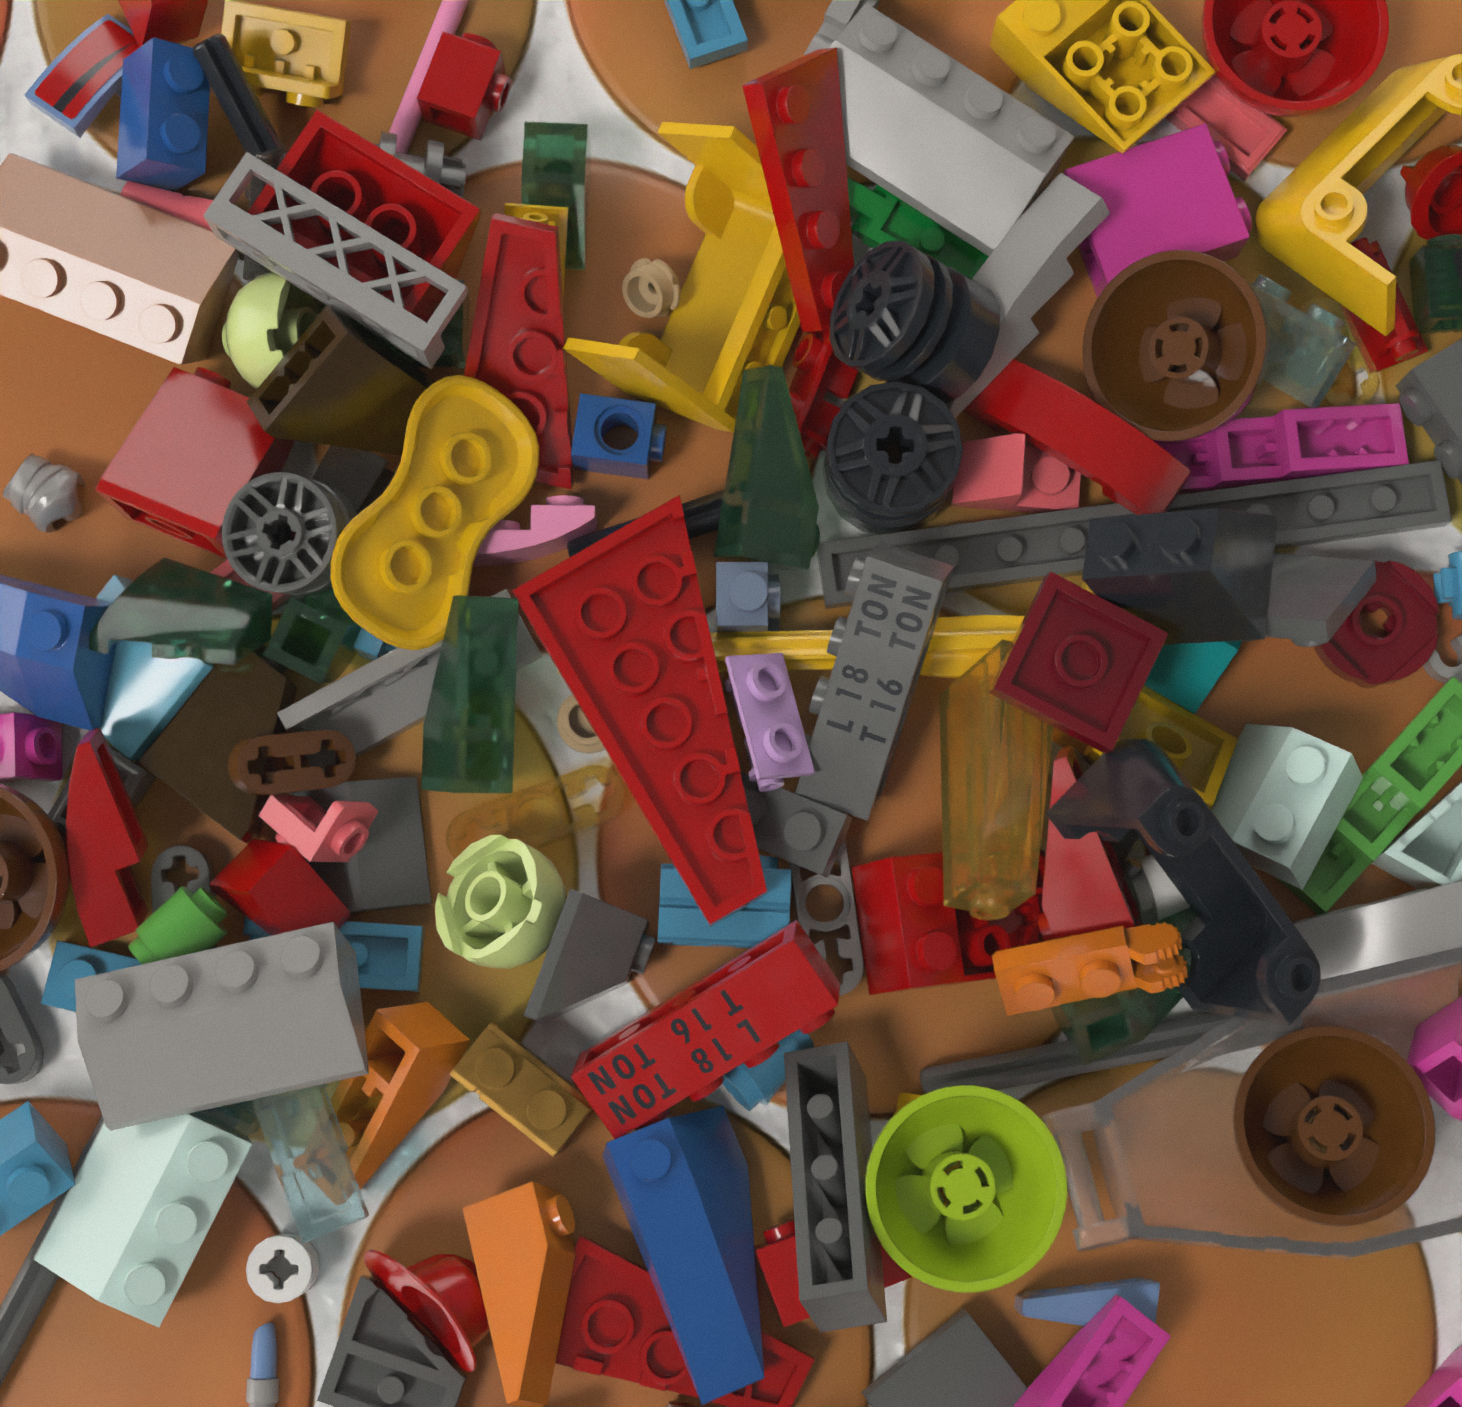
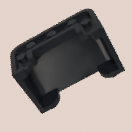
M1147 739L1117 741L1113 751L1106 754L1103 753L1045 813L1064 839L1079 840L1088 833L1098 832L1104 841L1120 842L1131 829L1135 831L1197 915L1181 934V945L1183 948L1190 950L1191 967L1188 978L1184 979L1185 983L1179 984V987L1176 986L1192 1009L1291 1026L1312 1002L1318 992L1321 980L1320 964L1315 953L1201 796L1156 742Z

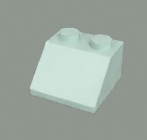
M1246 723L1237 739V744L1211 811L1251 866L1303 890L1358 789L1363 776L1353 754L1293 727Z

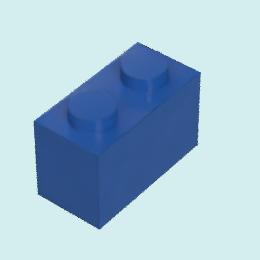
M153 37L123 59L116 179L175 192L205 173L210 84L204 75L202 66L193 54L192 47Z

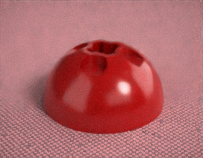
M1205 0L1202 12L1203 46L1210 66L1216 71L1215 75L1221 84L1234 97L1247 106L1260 112L1282 117H1298L1320 113L1341 104L1353 96L1364 86L1378 68L1385 53L1389 35V14L1386 0Z

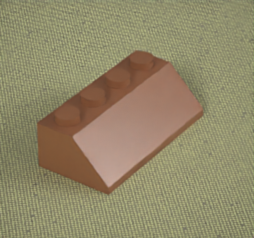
M9 153L0 165V295L180 365L206 360L240 251L217 238L211 229L25 157Z

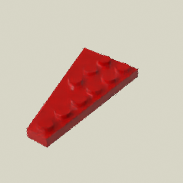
M680 495L515 588L512 592L708 925L712 927L766 895L767 888L747 805Z

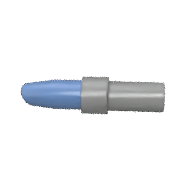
M266 1323L260 1326L253 1334L250 1377L247 1378L246 1402L249 1403V1407H275V1403L279 1402L280 1378L276 1377L277 1342L275 1325L273 1323Z

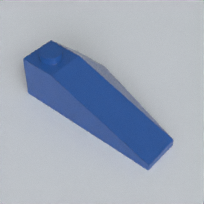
M0 574V691L37 717L86 730L101 728L124 605Z
M719 1106L670 1117L607 1142L602 1155L701 1405L764 1379L748 1165L724 1107Z

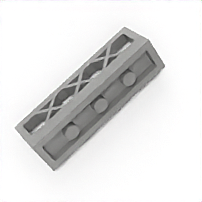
M248 152L245 153L203 215L217 238L324 304L330 305L342 315L432 369L445 349L440 335L469 293L467 286ZM253 176L275 188L279 210L250 215L234 204ZM286 196L301 205L288 207ZM319 215L330 222L334 243L306 249L295 242L291 221ZM282 223L285 235L276 231L270 225ZM340 229L352 235L355 239L342 241ZM373 248L385 256L389 277L361 283L350 276L345 254ZM337 256L340 269L324 259ZM395 262L410 272L397 275ZM428 282L445 292L446 295L426 323L405 310L400 288ZM392 290L395 303L379 293Z
M507 589L464 611L454 629L443 640L433 646L420 650L396 648L279 711L277 714L288 732L322 729L337 730L347 736L353 744L356 758L536 661L542 655L521 619ZM322 741L319 752L305 754L310 766L322 767L324 775L326 765L335 763L336 756L334 751L324 750Z

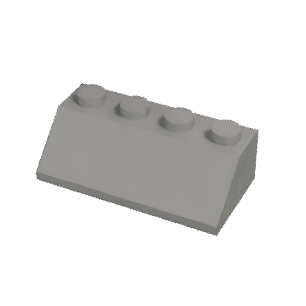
M865 3L836 37L830 47H837L846 165L990 256L1015 222L1049 186L1075 136Z
M334 922L75 979L78 1044L105 1125L110 1131L369 1074L356 952Z

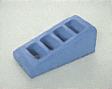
M1139 1277L1026 1291L1023 1294L1015 1295L1014 1308L1024 1317L1085 1326L1116 1294L1155 1323L1160 1283L1150 1278Z

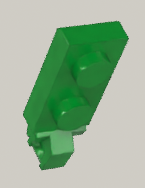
M847 177L850 219L854 223L851 231L856 237L862 239V243L874 249L887 241H905L921 252L932 256L946 267H952L972 279L988 259V255L878 184L872 191Z

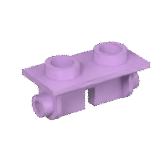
M783 653L727 656L725 661L729 678L724 682L726 691L731 692L740 728L743 727L746 736L743 740L751 770L748 772L750 781L757 782L759 791L766 792L782 787L784 785L783 778L815 774Z

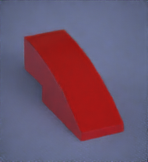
M99 727L88 731L77 745L69 781L66 816L69 873L76 908L90 948L136 932V929L144 922L149 912L130 865L141 861L149 844L105 737Z

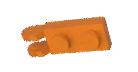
M1156 922L1153 926L1146 924L1126 929L1123 926L995 951V954H992L994 971L1007 1016L1135 991L1137 987L1149 993L1162 992L1166 988L1172 990L1173 987H1179V984L1185 983L1184 979L1188 978L1187 963L1184 961L1183 956H1179V949H1182L1181 934L1178 932L1177 927H1173L1172 923L1166 924L1165 922L1162 924Z

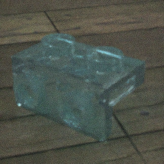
M1259 274L1255 282L1249 284L1261 302L1269 326L1270 350L1263 380L1309 407L1318 408L1356 346V343L1339 333L1345 324L1344 320L1313 303L1306 314L1286 303L1292 294L1291 291Z

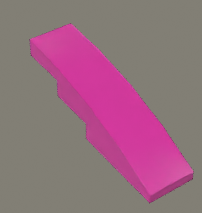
M1400 403L1286 409L1272 417L1236 418L1223 427L1194 439L1183 441L1153 440L1191 471V476L1178 494L1409 464Z
M1115 1294L1066 1344L1027 1388L1013 1407H1123L1171 1336L1125 1299Z

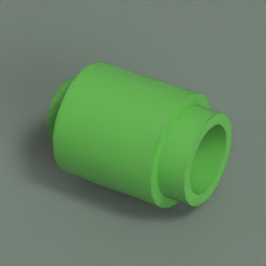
M181 886L136 929L138 937L128 945V948L141 964L209 950L228 933L221 923L228 915V912L202 886L194 893Z

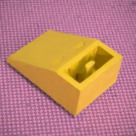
M1015 0L997 16L989 44L992 50L1030 90L1122 154L1207 82L1216 72L1148 0Z

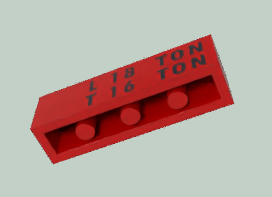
M795 920L581 1052L574 1066L571 1078L612 1137L617 1139L632 1130L637 1131L666 1119L670 1114L668 1108L688 1096L695 1102L710 1095L724 1082V1074L742 1063L747 1068L761 1064L779 1049L780 1044L778 1041L798 1029L802 1034H808L823 1026L835 1014L834 1007L838 1006L840 983L804 929Z

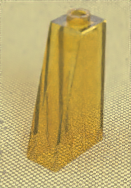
M1003 639L939 695L944 906L970 911L972 917L981 920L1004 918L1013 909L1036 893L1053 726L988 693L1012 644L1011 641Z

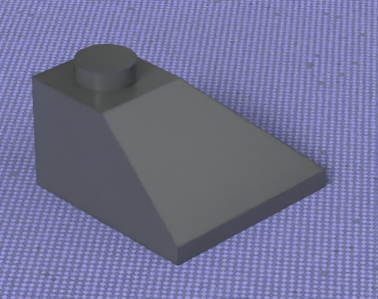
M570 889L523 1016L546 1023L628 984L632 971L643 975L656 942V938L646 935L649 926L648 920Z

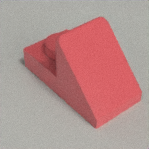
M1016 433L962 442L963 452L957 477L952 486L951 507L1028 513H1047L1079 508L1081 473L1039 448L1025 445V434Z

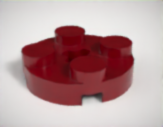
M1373 560L1375 561L1377 581L1327 643L1314 646L1320 660L1328 669L1340 678L1354 682L1359 687L1374 688L1379 685L1396 683L1408 677L1428 661L1436 648L1439 633L1436 634V614L1439 613L1436 597L1428 583L1417 572L1402 563L1390 560L1384 563ZM1362 608L1369 613L1376 612L1378 609L1386 613L1388 618L1382 624L1388 633L1385 638H1381L1375 633L1367 636L1362 631L1360 626L1363 620L1359 616Z

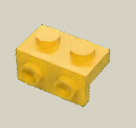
M225 0L221 34L228 40L257 97L263 96L264 88L287 92L286 102L322 108L324 98L331 99L343 95L351 20L240 0Z

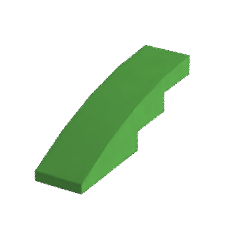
M1452 676L1362 774L1363 779L1304 889L1302 890L1276 878L1317 915L1327 913L1360 874L1377 859L1409 821L1427 805L1462 765V683Z

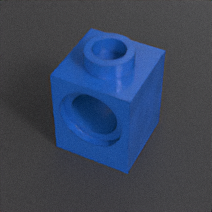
M580 393L571 450L574 470L648 480L651 461H663L667 425L657 424L656 403ZM616 426L630 427L638 434L636 442L624 450L612 449L603 440L606 433Z

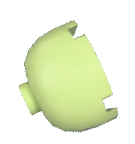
M274 272L260 275L237 292L230 306L226 323L222 329V343L225 352L231 358L243 379L257 389L327 305Z
M489 835L471 843L453 860L447 871V874L454 877L449 886L447 897L440 893L437 896L435 904L436 929L445 947L476 965L488 968L512 969L538 959L549 948L566 901L565 886L554 864L545 855L518 839H509L503 835Z

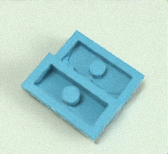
M113 575L96 597V599L124 605L101 730L105 740L128 759L139 761L214 666L180 624L162 619L132 579Z

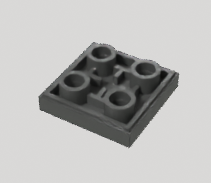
M1274 553L1265 637L1291 639L1292 643L1301 647H1314L1327 643L1377 581L1375 561Z

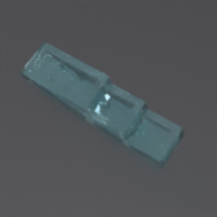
M328 1083L252 1100L302 1243L369 1216L345 1153L349 1150L325 1089V1087L329 1086Z

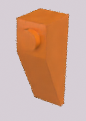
M429 1002L376 1010L365 1031L369 1074L340 1080L297 1165V1168L338 1208L349 1204L442 1095L451 1079L449 1074L461 1060L471 1041Z
M532 1181L463 1207L506 1404L521 1407H543L548 1405L575 1259V1250L571 1233L575 1230V1218L569 1202L561 1195L559 1190Z

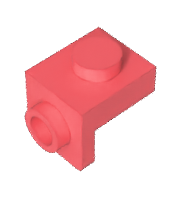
M272 794L258 816L277 832L275 838L278 843L293 845L301 856L305 857L309 862H348L365 845L369 836L368 829L377 816L378 810L369 802L337 800L326 811L310 796Z

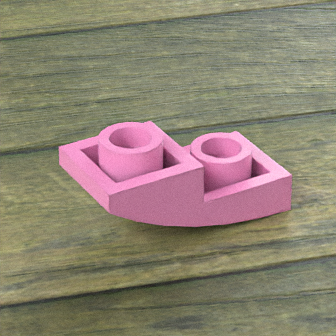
M551 496L546 498V505H531L530 530H520V523L500 520L483 540L475 557L473 567L520 563L566 549L567 543L570 540L598 531L595 505H584V499L576 496Z

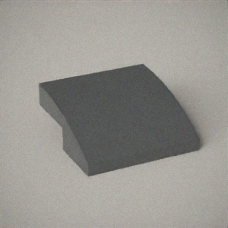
M963 1308L864 1389L862 1394L872 1407H1013L1027 1390V1387Z

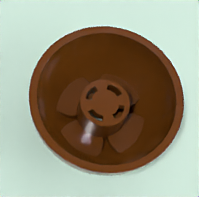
M1172 250L1159 252L1144 257L1126 267L1108 283L1097 298L1084 331L1082 347L1084 372L1089 388L1097 403L1150 439L1161 441L1194 439L1223 427L1249 404L1256 394L1267 368L1270 333L1265 311L1258 296L1245 278L1231 266L1211 255L1197 251ZM1202 340V346H1203V348H1202V354H1201V356H1200V358H1199V357H1198V354H1199V342H1198V341ZM1185 366H1187V369H1180V368H1179V367H1185Z
M0 784V971L18 964L33 954L53 933L68 901L71 878L66 845L57 826L49 815L29 797L13 788Z
M1316 1026L1289 1033L1271 1043L1253 1060L1240 1082L1235 1097L1232 1121L1233 1135L1240 1161L1247 1175L1256 1188L1269 1201L1296 1218L1310 1223L1333 1227L1361 1225L1377 1220L1402 1206L1419 1188L1429 1170L1434 1154L1436 1128L1434 1113L1427 1091L1416 1072L1400 1054L1369 1034L1337 1026ZM1313 1116H1315V1117L1312 1119L1311 1123H1308V1121H1309ZM1312 1138L1318 1146L1325 1148L1324 1153L1315 1148L1308 1139Z

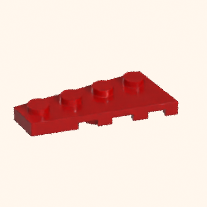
M837 47L815 50L742 85L802 332L823 331L830 327V315L837 293L850 270L854 267Z
M495 213L490 222L464 376L485 382L510 399L529 420L536 433L539 445V466L535 482L572 490L575 480L571 457L572 433L567 353L563 349L566 344L559 227Z
M581 1234L574 1246L575 1259L555 1364L574 1368L573 1370L598 1376L605 1375L638 1383L640 1386L660 1391L668 1390L699 1398L648 1270ZM761 1329L765 1378L715 1399L711 1403L727 1407H792L815 1358Z

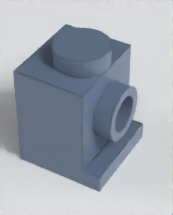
M716 562V632L779 631V574H768V562Z

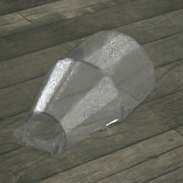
M1462 947L1321 979L1318 992L1312 1002L1291 1026L1235 1016L1227 1022L1214 1027L1195 1042L1171 1057H1166L1098 1101L1044 1115L1042 1120L1055 1139L1065 1165L1067 1187L1078 1228L1072 1230L1078 1252L1131 1240H1143L1352 1260L1461 1234L1462 1121L1451 1117L1429 1095L1434 1113L1436 1132L1434 1154L1424 1180L1415 1193L1402 1206L1390 1214L1377 1220L1354 1226L1333 1227L1310 1223L1286 1213L1269 1201L1253 1184L1240 1161L1235 1145L1232 1121L1235 1097L1240 1082L1253 1060L1271 1043L1294 1031L1316 1026H1337L1358 1030L1381 1040L1407 1061L1416 1026L1458 999V983L1462 976ZM1313 1116V1117L1308 1121V1123H1311L1312 1119H1313L1315 1116ZM1094 1129L1104 1181L1116 1215L1114 1219H1104L1081 1132ZM1312 1138L1308 1139L1315 1148L1324 1153L1325 1148L1318 1146Z

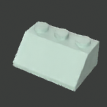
M202 1111L112 1131L103 1122L74 1178L75 1185L68 1190L34 1256V1260L95 1300L156 1327H160L252 1146V1142L245 1131Z

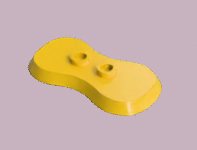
M462 375L444 377L429 386L419 396L411 410L406 427L401 461L389 486L379 498L356 515L339 535L331 559L330 580L334 595L351 619L379 640L408 650L429 648L443 640L454 629L463 614L469 593L473 563L483 540L501 519L520 505L533 487L539 466V445L536 433L526 416L510 399L485 382Z

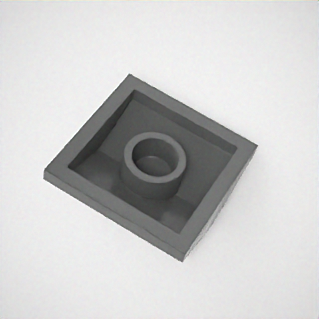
M417 777L348 781L331 788L290 793V795L310 796L326 811L337 800L369 802L378 810L377 816L368 829L369 836L365 845L348 862H309L303 857L346 906L350 915L432 904Z

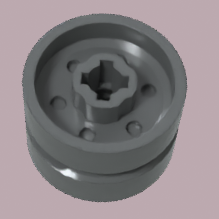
M276 472L265 474L245 484L230 501L222 524L223 548L235 572L244 581L256 588L296 596L320 595L333 589L330 580L333 550L343 529L358 514L348 498L329 484L291 473ZM291 531L296 532L294 540L289 539Z

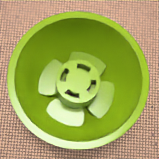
M973 1085L945 1087L921 1095L906 1104L881 1130L871 1150L866 1167V1208L873 1230L889 1256L911 1276L923 1283L946 1291L960 1293L988 1291L1006 1285L1027 1273L1043 1258L1051 1247L1062 1224L1066 1209L1067 1178L1065 1165L1058 1145L1049 1129L1022 1102L1010 1095L987 1087ZM957 1161H960L961 1167L954 1168L950 1170L947 1174L945 1173V1171L948 1168L956 1166ZM939 1187H942L943 1193L949 1201L946 1206L943 1205L945 1200L940 1193Z

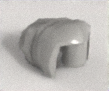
M32 453L27 456L5 487L3 497L11 501V505L20 514L29 515L30 520L36 525L37 529L52 533L56 531L52 526L54 521L61 518L72 521L81 515L82 504L77 498V486L85 488V482L82 476L70 467L61 464L53 465L51 461Z

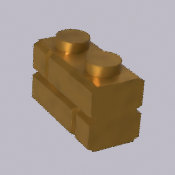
M489 1023L449 1074L470 1092H476L480 1095V1100L552 1157L559 1154L593 1110L577 1086L497 1023Z

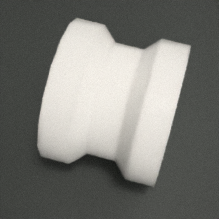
M288 1232L269 1237L256 1245L248 1257L246 1265L248 1284L253 1292L265 1301L273 1303L292 1301L310 1290L317 1280L320 1269L319 1255L312 1242L302 1235ZM267 1271H274L276 1276L281 1278V1285H279V1279L276 1278L272 1272Z

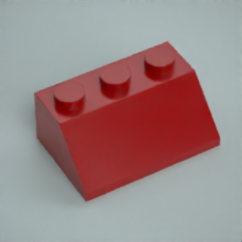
M317 109L276 169L456 279L482 214L481 209ZM268 184L265 185L247 213L250 215L279 210L275 188ZM286 196L288 207L301 205ZM315 215L291 221L295 242L302 247L310 249L334 243L330 222L321 216ZM282 223L270 225V227L285 235ZM340 229L342 241L355 239V237ZM373 248L345 254L350 276L359 282L364 283L389 277L385 256ZM337 256L324 259L340 269ZM395 262L397 275L410 272ZM428 282L400 288L405 310L426 323L446 295L445 292ZM392 290L379 293L395 303Z

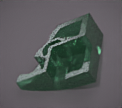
M164 557L137 577L108 607L89 634V650L109 654L111 646L120 640L152 643V658H195L208 663L234 665L271 640L273 594Z

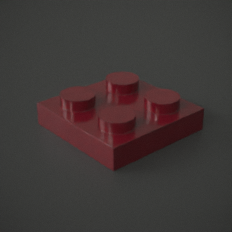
M1050 571L1044 576L988 693L1106 754L1113 751L1169 633Z

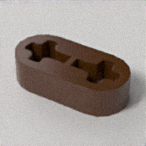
M322 729L260 735L243 739L233 747L228 757L227 769L230 779L238 789L248 794L272 795L331 788L340 785L351 776L355 768L356 754L353 744L347 736L337 730ZM321 741L324 750L334 751L336 756L335 763L326 765L325 776L322 767H301L300 755L319 752ZM259 747L263 757H283L284 769L269 770L264 773V783H262L259 774L249 773L247 768L248 761L258 758Z

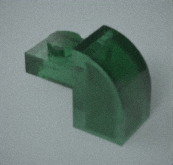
M333 589L315 596L290 597L264 652V656L320 684L332 683L341 676L357 654L353 646L361 627L341 607L334 595Z

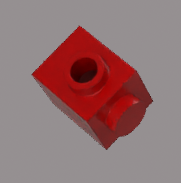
M443 31L417 96L423 121L481 141L492 111L500 113L503 110L511 87V77L506 76L502 52L497 50L491 41L473 33H463L459 37Z

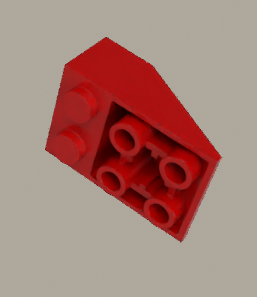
M1033 844L895 856L851 867L869 995L995 980L997 978L992 954H995V951L1044 942L1038 925L1037 914L1044 912L1042 908L1046 853Z

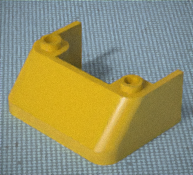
M1462 54L1405 66L1391 73L1261 202L1256 211V235L1260 245L1266 251L1384 336H1387L1395 328L1396 276L1350 244L1362 232L1367 222V203L1363 194L1446 111L1462 117Z
M662 122L657 133L695 164L685 190V208L690 220L706 233L681 290L679 305L673 309L660 340L652 334L632 332L626 335L618 345L568 337L563 349L627 394L649 403H656L659 407L716 430L743 434L753 429L760 420L800 325L758 149L735 126Z

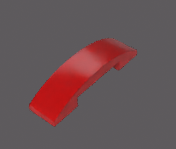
M1014 359L963 410V412L995 431L1002 426L1014 434H1025V441L1102 486V494L1136 515L1165 513L1191 476V471L1174 456L1114 413L1062 382Z

